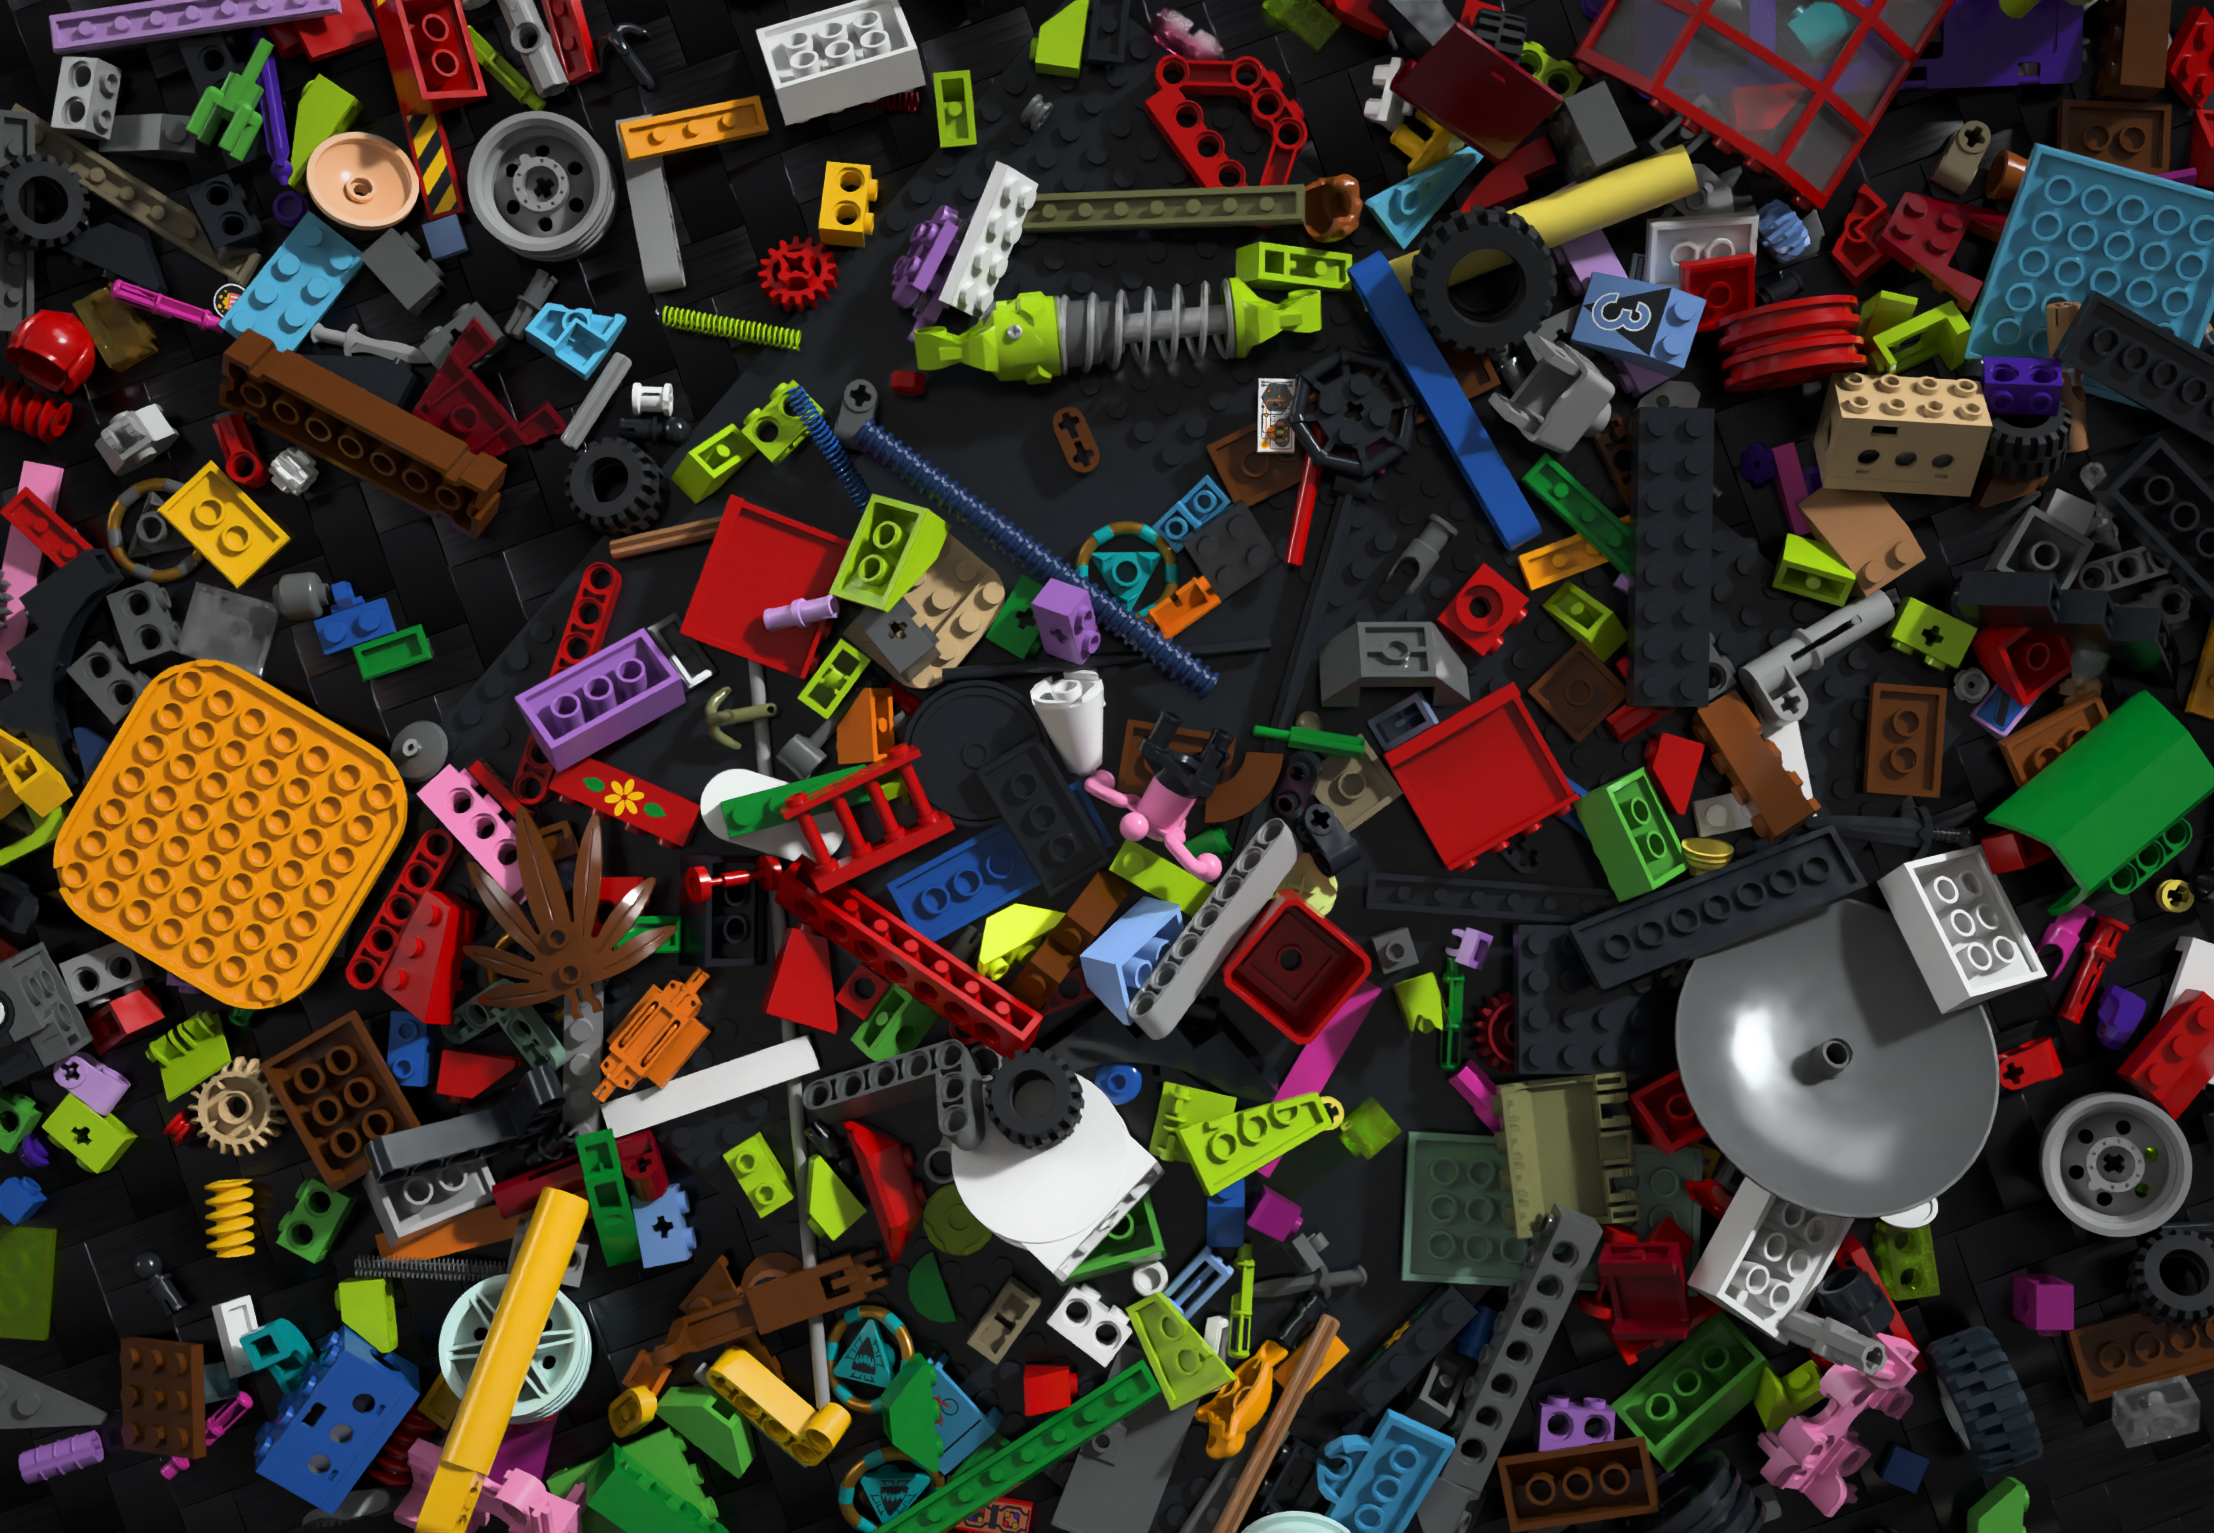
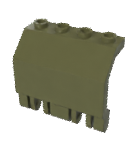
M1625 1071L1525 1080L1495 1086L1496 1095H1491V1109L1493 1117H1499L1501 1131L1495 1132V1145L1497 1154L1503 1155L1505 1170H1499V1180L1502 1193H1508L1509 1207L1503 1209L1506 1230H1512V1235L1517 1239L1533 1237L1532 1232L1539 1231L1543 1216L1547 1212L1550 1213L1554 1203L1593 1217L1598 1224L1643 1220L1641 1203L1610 1205L1612 1202L1640 1199L1639 1190L1623 1189L1610 1192L1609 1178H1628L1637 1175L1636 1166L1605 1167V1165L1636 1162L1632 1129L1601 1131V1128L1631 1125L1630 1116L1625 1114L1602 1118L1600 1104L1603 1103L1617 1104L1627 1101L1628 1092L1597 1094V1091L1626 1088Z

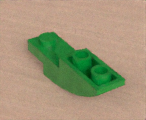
M609 1128L576 1136V1145L584 1173L587 1194L607 1266L610 1267L642 1259L634 1213L613 1129Z

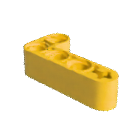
M727 1346L706 1373V1380L715 1391L794 1458L807 1466H815L834 1449L852 1423L850 1414L839 1404L828 1402L816 1411L739 1346Z

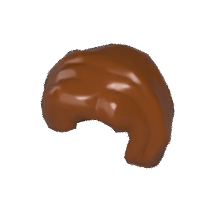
M1341 174L1329 178L1321 177L1317 181L1305 186V224L1302 225L1316 242H1337L1358 228L1362 216L1363 201L1359 198L1360 187L1356 178L1349 174Z

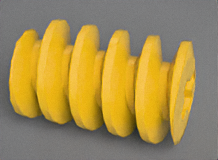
M252 1179L220 1180L204 1186L205 1190L216 1193L215 1197L205 1200L206 1205L216 1207V1211L205 1215V1219L216 1222V1226L206 1230V1234L217 1237L216 1241L206 1245V1249L217 1251L215 1257H239L255 1253L254 1247L244 1244L254 1239V1233L243 1230L254 1224L253 1218L243 1215L254 1209L253 1203L243 1201V1199L253 1195L251 1188L242 1186Z

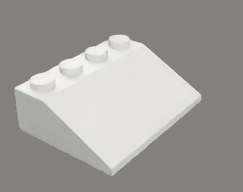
M857 0L756 30L786 126L793 123H803L824 114L841 112L851 106L865 102H875L882 97L899 92H909L916 87L926 85L918 49L898 0Z
M1981 845L1903 863L1877 881L1941 1014L1967 1008L2047 976L1996 874L1992 875Z
M1745 1176L1687 1284L1710 1301L1787 1346L1789 1339L1785 1338L1786 1331L1783 1326L1787 1315L1796 1312L1798 1309L1806 1310L1855 1218L1823 1215L1802 1209L1767 1192Z

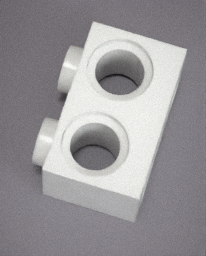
M1073 1283L1047 1316L1046 1323L1106 1368L1132 1333V1326L1128 1323L1130 1318L1117 1306L1113 1305L1109 1309L1099 1301L1101 1295L1088 1284L1083 1283L1080 1287L1078 1284ZM1072 1302H1081L1087 1307L1088 1312L1084 1317L1075 1319L1069 1316L1066 1309ZM1103 1324L1112 1325L1117 1331L1116 1336L1110 1341L1099 1339L1096 1335V1330L1099 1326Z

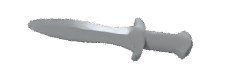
M320 322L315 324L310 330V338L314 344L324 342L344 347L345 356L364 352L390 360L398 357L412 364L431 362L422 350L394 341L377 340L357 331L359 328L357 324H352L346 333L325 328Z

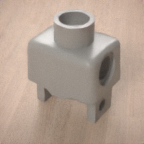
M1537 336L1531 345L1543 358L1510 400L1494 392L1488 401L1504 420L1516 425L1529 441L1557 453L1566 454L1571 451L1582 436L1594 437L1605 429L1611 416V404L1609 401L1615 394V388L1584 355L1561 340L1553 344Z

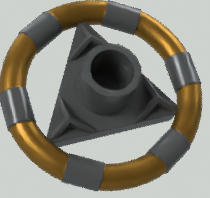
M169 478L143 480L131 485L114 502L106 525L108 547L115 561L132 577L152 583L176 581L189 575L205 558L157 511L165 501L155 491H163L174 495L185 485L184 483ZM149 493L127 554L124 549L120 529L123 515L127 508L142 495ZM194 547L193 551L177 566L165 570H155L137 564L131 559Z

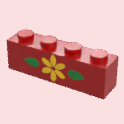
M590 756L559 773L555 771L548 789L557 792L555 799L573 807H576L578 802L590 806L589 814L598 815L600 819L608 822L611 816L624 821L622 828L640 836H643L645 831L658 836L656 843L675 851L678 845L689 847L702 817L700 804Z

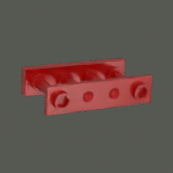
M906 743L896 745L886 751L887 757L807 795L804 791L795 793L784 800L786 805L778 808L785 820L795 816L818 864L815 867L816 871L809 874L820 894L955 829L948 814L943 810L937 812L936 809L932 810L910 762L922 756L920 750L913 744L907 746ZM897 768L919 815L916 818L917 823L905 829L902 825H898L877 779L878 776ZM861 784L864 785L885 831L883 834L884 839L870 845V842L864 841L843 795L844 792ZM828 800L851 846L849 850L850 855L838 861L836 858H831L809 809Z

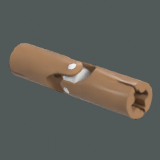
M2058 302L2046 306L2049 358L2056 359L2052 355L2081 306L2080 302ZM2068 366L2061 369L2063 387L2060 401L2066 405V409L2070 410L2072 420L2066 453L2079 452L2089 448L2086 397L2082 385L2084 374Z

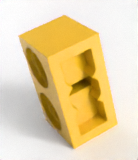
M827 161L818 227L820 240L824 244L865 248L866 235H872L874 227V213H869L870 201L876 202L878 194V180L872 179L870 165ZM849 185L859 187V189L853 192L843 190ZM845 218H852L856 220L854 223L850 225H842L839 223L841 220Z

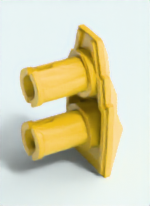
M1419 110L1416 111L1415 118L1434 132L1428 141H1424L1408 128L1406 124L1398 126L1390 137V143L1412 159L1407 166L1408 178L1449 157L1451 154L1462 149L1465 144Z

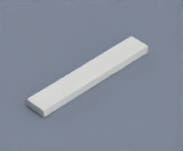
M808 1034L670 1081L664 1089L654 1086L600 1104L607 1128H612L614 1137L618 1138L817 1071L820 1068Z

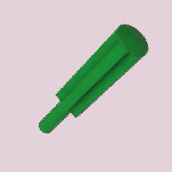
M1255 725L1253 728L1254 736L1288 742V748L1309 750L1358 760L1362 759L1365 751V738L1296 726H1291L1290 731Z

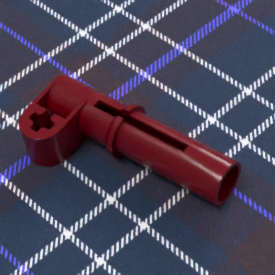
M651 1127L616 1138L615 1141L623 1175L626 1176L635 1197L643 1202L655 1201L662 1197L669 1187V1180ZM579 1153L492 1185L494 1199L502 1218L506 1220L535 1209L543 1187H551L571 1194L585 1190L586 1185ZM646 1167L647 1171L642 1173L640 1169Z

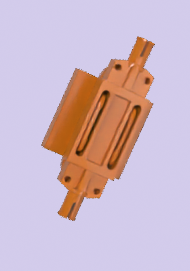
M697 967L685 983L671 980L664 990L653 984L606 1041L611 1045L608 1048L611 1053L600 1065L606 1077L592 1092L598 1100L604 1103L617 1086L631 1090L637 1082L646 1077L658 1087L664 1089L711 1033L710 1030L695 1018L700 1011V1007L703 1005L696 992L710 977L704 970Z

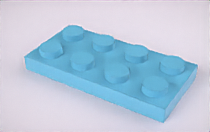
M308 211L218 325L236 339L249 328L274 341L278 351L283 353L286 349L295 352L310 334L311 328L319 323L363 268L365 262L359 257L362 252Z

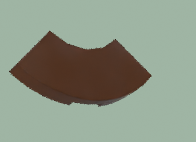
M1246 752L1243 766L1237 774L1228 781L1218 784L1211 798H1206L1204 823H1220L1234 820L1257 807L1275 786L1283 765L1284 754Z

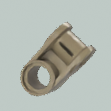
M1975 120L1967 122L1960 129L1956 130L1936 161L1928 180L1962 196L1974 179L1978 165L1990 144L1991 132L1988 126L1983 122ZM1968 134L1972 136L1971 143L1974 144L1972 147L1967 145L1968 138L1966 135Z

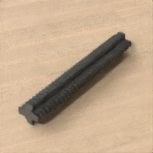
M358 1255L354 1265L356 1277H359V1273L361 1277L364 1275L365 1277H368V1275L373 1277V1274L374 1277H378L379 1274V1278H382V1276L387 1278V1275L389 1278H392L393 1275V1278L398 1277L401 1279L402 1276L403 1279H406L407 1275V1279H415V1277L420 1279L421 1276L422 1280L425 1277L426 1280H429V1278L434 1280V1277L435 1280H439L440 1277L442 1281L443 1279L448 1281V1278L452 1281L454 1277V1281H457V1279L462 1281L463 1278L465 1282L468 1277V1282H471V1280L476 1282V1279L480 1282L481 1278L483 1281L497 1275L506 1274L505 1261H503L502 1266L501 1261H498L496 1266V1261L493 1262V1265H491V1261H489L488 1265L487 1261H484L482 1265V1260H480L478 1265L477 1260H475L473 1265V1260H470L469 1264L468 1260H466L464 1264L463 1259H461L460 1264L459 1259L456 1260L455 1264L454 1259H452L450 1264L449 1259H447L446 1263L445 1259H442L440 1263V1258H438L437 1263L435 1258H433L431 1263V1258L428 1259V1262L424 1258L422 1262L421 1257H419L417 1262V1257H415L412 1262V1257H410L408 1262L407 1257H405L404 1261L403 1257H400L398 1261V1256H396L395 1261H393V1256H391L389 1261V1256H386L384 1261V1256L379 1260L377 1255L375 1260V1256L372 1255L370 1260V1255H368L367 1260H365V1255H363L362 1259Z

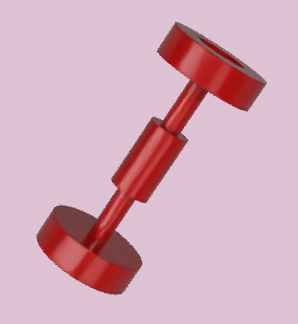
M774 854L760 856L757 860L756 872L748 873L747 870L721 873L719 878L710 879L709 873L704 866L689 867L686 872V888L694 904L708 902L711 898L712 886L721 885L722 888L745 885L749 883V880L758 879L763 891H776L780 876L782 875V868Z
M1619 1223L1604 1224L1602 1229V1236L1612 1243L1638 1242L1640 1234L1637 1231ZM1599 1274L1597 1281L1600 1283L1596 1294L1580 1293L1576 1306L1591 1316L1611 1319L1614 1312L1612 1302L1603 1297L1608 1285L1607 1276H1600Z

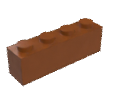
M1736 690L1708 704L1707 708L1699 709L1691 720L1694 723L1692 724V730L1696 738L1702 744L1707 743L1713 753L1711 760L1715 768L1721 775L1726 774L1733 785L1731 792L1740 806L1745 805L1752 815L1750 819L1751 824L1761 838L1765 836L1770 844L1807 823L1820 810L1821 806L1814 797L1807 800L1803 795L1801 789L1803 781L1795 771L1790 772L1783 768L1782 753L1776 744L1769 739L1763 740L1760 734L1763 733L1761 724Z

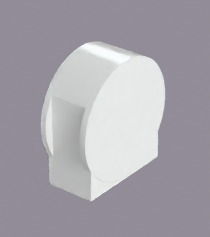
M1076 1073L1075 1075L1082 1085V1097L1085 1100L1084 1108L1080 1109L1081 1121L1079 1124L1074 1123L1072 1127L1074 1132L1070 1137L1065 1134L1060 1138L1062 1143L1056 1146L1053 1143L1047 1144L1048 1149L1039 1150L1037 1146H1032V1149H1026L1018 1143L1015 1145L996 1128L988 1116L989 1110L985 1106L984 1098L988 1097V1093L984 1087L985 1138L983 1142L972 1151L960 1150L952 1143V1171L958 1192L970 1212L990 1231L1005 1242L1017 1248L1030 1251L1055 1276L1064 1282L1165 1172L1158 1161L1130 1136L1127 1126L1108 1097L1092 1082ZM1033 1080L1023 1085L1015 1097L1014 1106L1016 1113L1026 1119H1034L1046 1114L1055 1100L1054 1086L1046 1080Z

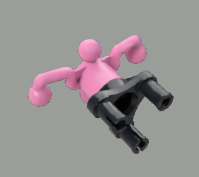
M1163 708L1149 735L1143 737L1138 746V749L1155 774L1142 798L1135 794H1123L1116 791L1114 776L1105 770H1097L1086 779L1084 788L1092 796L1115 807L1128 808L1132 811L1121 819L1119 825L1120 833L1125 839L1139 841L1147 836L1153 840L1164 842L1170 853L1189 873L1195 875L1198 880L1203 882H1212L1221 874V861L1211 853H1203L1195 858L1183 845L1186 839L1184 833L1187 828L1186 816L1197 798H1211L1217 787L1215 781L1231 757L1227 750L1235 740V736L1232 733L1227 736L1229 733L1227 729L1214 726L1213 732L1201 752L1192 755L1171 749L1169 744L1182 724L1183 718L1176 712Z

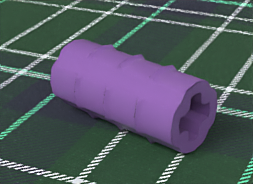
M93 1430L80 1435L76 1434L74 1437L61 1441L58 1439L57 1442L44 1446L40 1445L38 1448L22 1452L19 1455V1469L22 1478L27 1484L44 1479L47 1481L51 1477L61 1474L65 1475L67 1472L100 1463L104 1458L101 1438Z

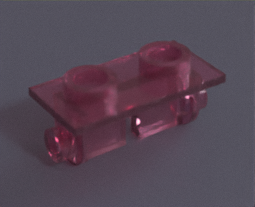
M1165 7L1161 13L1158 12L1149 31V34L1154 37L1159 46L1168 49L1173 54L1183 56L1186 60H1218L1225 48L1220 46V40L1215 39L1201 28H1199L1194 36L1190 35L1189 31L1194 23L1176 12L1174 8L1170 11Z

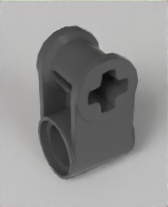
M864 379L854 380L847 385L833 435L836 436L835 440H839L838 444L842 445V448L862 452L863 448L861 446L854 447L853 439L867 420H875L879 404L877 390L870 382ZM861 389H866V393L871 397L870 402L864 401L862 407H859L857 401L852 396L853 394H860Z

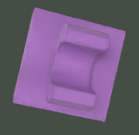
M1469 927L1466 928V931L1453 929L1452 934L1461 937L1462 942L1457 950L1446 947V953L1456 957L1455 962L1482 971L1493 936Z

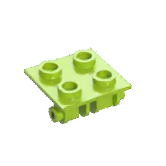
M209 1010L204 1013L201 1011L197 1012L190 1019L177 1025L179 1034L171 1029L168 1031V1037L163 1035L156 1041L149 1044L150 1048L145 1051L151 1062L154 1063L157 1060L159 1062L168 1102L187 1093L194 1086L214 1073L221 1071L232 1062L218 1013L213 1015Z
M1165 1081L1149 1154L1159 1156L1160 1159L1170 1162L1176 1160L1190 1163L1174 1129L1234 1113L1237 1098Z

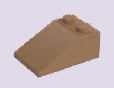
M1821 487L1795 504L1815 540L1824 543L1856 575L1849 597H1868L1926 559L1909 527L1879 491Z

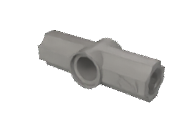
M497 0L511 31V43L520 52L538 96L545 98L564 92L565 88L569 86V82L554 50L551 34L546 31L533 0ZM537 34L536 44L532 48H528L530 37Z
M1798 1309L1796 1312L1788 1314L1784 1321L1785 1338L1806 1349H1811L1812 1353L1841 1367L1845 1364L1872 1376L1878 1370H1883L1886 1364L1885 1345L1863 1334H1858V1331L1832 1318L1826 1317L1822 1319Z

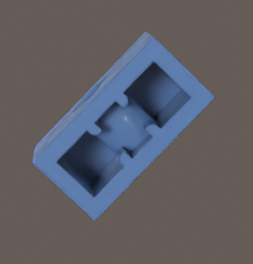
M679 1183L669 1185L666 1193L655 1201L643 1202L638 1200L634 1194L630 1196L644 1268L688 1260L693 1255L692 1249H696V1236L693 1227H687L685 1213L690 1211L689 1200L686 1191L681 1192ZM663 1216L666 1222L673 1223V1227L668 1230V1233H666L665 1228H659L657 1225L663 1219Z

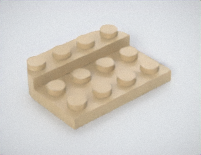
M948 532L936 561L903 596L917 612L912 617L919 627L926 623L938 637L939 641L935 644V647L942 654L908 683L856 622V619L870 608L867 606L844 631L843 635L876 663L885 668L888 673L903 685L919 690L935 688L944 684L942 669L958 667L991 628L1005 604L1004 585L993 568H990ZM902 629L897 633L901 641L907 636Z

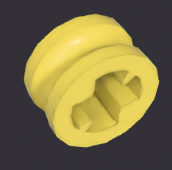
M2166 880L2156 889V902L2165 911L2183 912L2189 909L2194 902V895L2191 894L2188 883L2183 880ZM2178 887L2180 890L2177 893L2182 894V900L2180 902H2173L2171 905L2170 901L2172 898H2167L2168 891L2176 890Z
M1330 1096L1320 1097L1323 1104L1330 1103V1108L1335 1106L1337 1109V1114L1332 1115L1333 1125L1325 1130H1333L1339 1127L1344 1119V1109L1341 1103Z

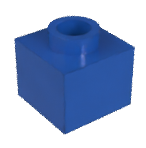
M22 1175L6 1179L0 1186V1213L13 1225L28 1221L44 1204L47 1198L40 1192V1185L28 1176L23 1177Z

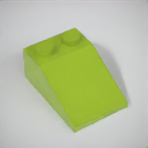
M872 493L829 594L888 613L936 561L951 525L927 508Z

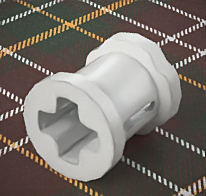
M634 383L632 389L633 414L640 416L642 412H663L665 416H671L673 412L672 384L665 383L663 387L642 386L641 383Z

